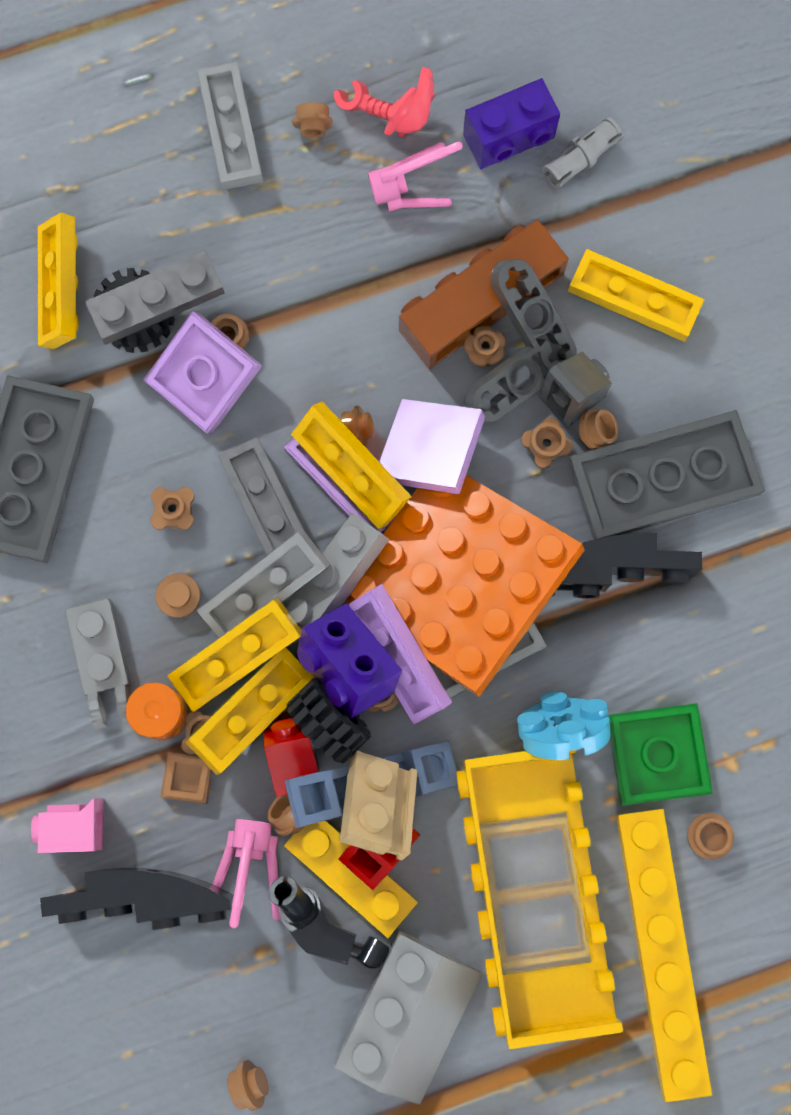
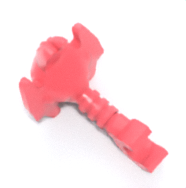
M424 66L421 69L417 89L411 87L394 104L373 98L369 95L366 84L358 80L352 82L355 97L351 102L348 100L345 91H334L335 102L340 108L348 111L362 110L370 115L388 120L384 134L390 136L395 131L399 132L398 136L401 138L421 130L427 123L430 116V105L435 97V93H433V73L431 69Z

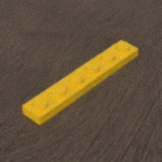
M664 809L616 815L662 1099L665 1102L712 1096Z

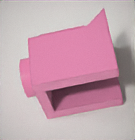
M93 798L87 805H47V812L34 815L31 822V838L33 843H38L37 853L104 850V798Z

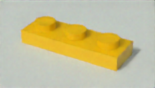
M61 212L38 226V347L51 350L76 339L79 325L76 314V291L78 288L76 250L78 238L75 234V217Z
M586 249L567 291L683 342L688 338L705 300L589 249Z
M323 401L312 405L292 432V437L379 530L388 525L412 497Z
M277 597L171 672L167 677L192 712H195L301 636L302 630Z
M285 647L271 657L185 743L216 775L221 774L287 707V703L314 678L313 675Z
M328 821L306 825L301 831L293 834L284 847L385 937L389 938L418 903L414 897L388 874L374 890H371L341 863L338 858L349 845L340 842L341 833Z

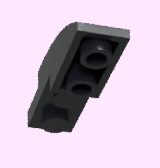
M631 533L583 542L585 551L556 591H573V597L598 598L600 597V592H606L612 585V575H617V581L642 582L644 581V576H662L663 583L689 582V577H694L702 570V552L657 550V533Z
M113 868L85 872V891L42 897L40 902L42 917L58 915L59 924L87 920L86 911L104 908V917L133 913L132 904H135L137 923L151 921L152 930L180 926V917L198 915V923L227 919L226 910H231L234 895L206 881L172 871L150 868Z

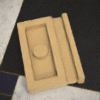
M356 751L349 759L340 842L382 855L386 852L396 855L398 860L405 859L411 853L417 770L411 768L407 771L399 768L398 763Z

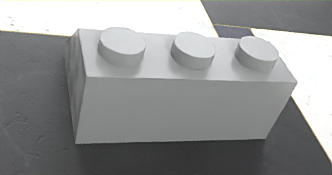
M399 930L336 1058L334 1068L378 1092L420 1104L481 978L482 972Z

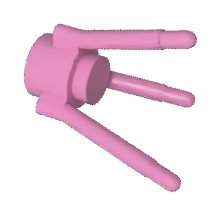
M458 141L445 147V144L440 142L390 166L368 172L376 205L387 203L389 212L401 208L451 206L452 200L450 198H401L400 194L408 192L404 174L461 150L463 144Z
M236 819L234 831H228L226 848L213 885L222 887L235 853V857L240 858L231 907L232 911L229 922L231 928H236L239 925L250 861H262L263 852H266L269 889L271 884L279 878L276 853L279 837L270 836L271 823ZM271 901L273 919L278 921L280 920L279 907Z

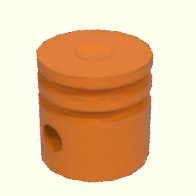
M157 682L145 683L136 688L128 699L126 718L131 728L139 735L159 741L170 740L178 736L187 725L188 705L180 693L167 685Z

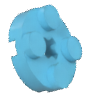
M560 691L547 692L540 696V703L529 707L517 717L520 741L523 740V748L529 754L543 759H570L569 751L584 748L586 756L602 749L611 737L607 703L601 699L567 698V695Z

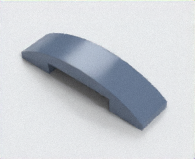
M449 741L382 758L398 763L401 769L409 771L413 768L417 770L415 797L458 786L457 769ZM349 766L285 780L296 828L343 816Z

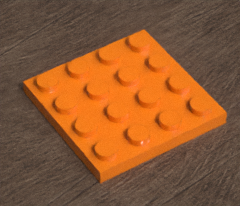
M466 475L460 494L422 488L416 489L410 500L383 533V535L389 538V541L343 605L346 603L349 605L371 589L382 584L429 664L480 697L585 549L581 542Z

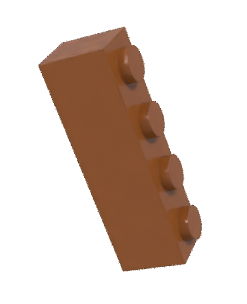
M538 219L527 227L524 225L515 227L505 236L504 243L492 251L489 248L482 250L470 261V266L458 275L455 272L446 275L437 283L435 291L425 298L421 296L413 298L402 308V314L399 315V332L429 370L464 346L465 339L473 334L475 328L480 326L491 327L507 315L490 283L491 272L498 262L504 259H521L527 262L533 268L543 288H546L564 275L569 258ZM507 271L510 278L505 282L506 286L518 289L522 298L532 294V292H521L517 286L516 279L520 276L519 272Z

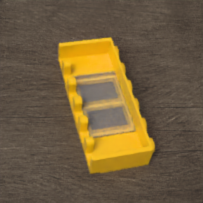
M576 750L569 751L570 759L565 760L543 759L533 756L527 751L468 759L463 761L464 770L456 771L460 799L468 798L471 813L470 817H463L467 845L476 844L478 863L470 864L474 892L483 891L485 910L477 911L480 935L482 940L490 939L493 958L485 959L489 988L497 987L500 1006L492 1008L496 1037L505 1036L509 1049L623 1032L622 1022L616 1017L612 995V991H615L612 971L607 966L604 948L607 936L604 923L599 918L596 894H599L596 876L591 871L588 847L591 846L588 828H584L580 800H583L580 781L576 782L572 754H575Z

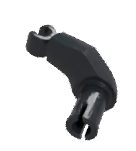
M284 876L279 877L271 884L269 889L270 900L279 907L282 923L307 954L345 965L348 964L349 958L352 957L370 969H376L381 966L389 953V947L371 936L367 938L362 948L355 945L356 934L329 921L325 907L313 889L305 886L300 887L293 878L288 877L287 881Z

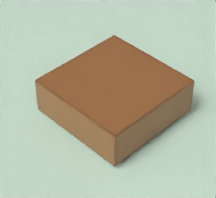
M168 752L160 797L207 804L213 771L199 756Z

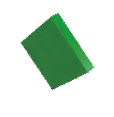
M698 703L608 715L611 733L610 743L620 806L713 794Z

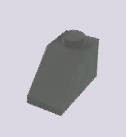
M581 352L554 365L548 370L539 398L568 429L580 419L584 411L593 408L606 397L612 383L609 380L610 376L606 368L598 360H590Z

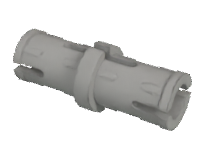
M606 117L583 137H575L569 142V148L542 167V172L545 173L544 177L554 189H560L578 172L593 167L601 154L622 140L623 135L620 133L621 128L612 118Z

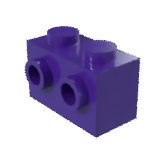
M540 78L466 109L463 136L481 170L554 139L560 111L543 78Z
M347 603L302 628L297 649L302 666L308 672H314L325 686V691L330 701L336 707H342L350 719L394 693L402 669Z

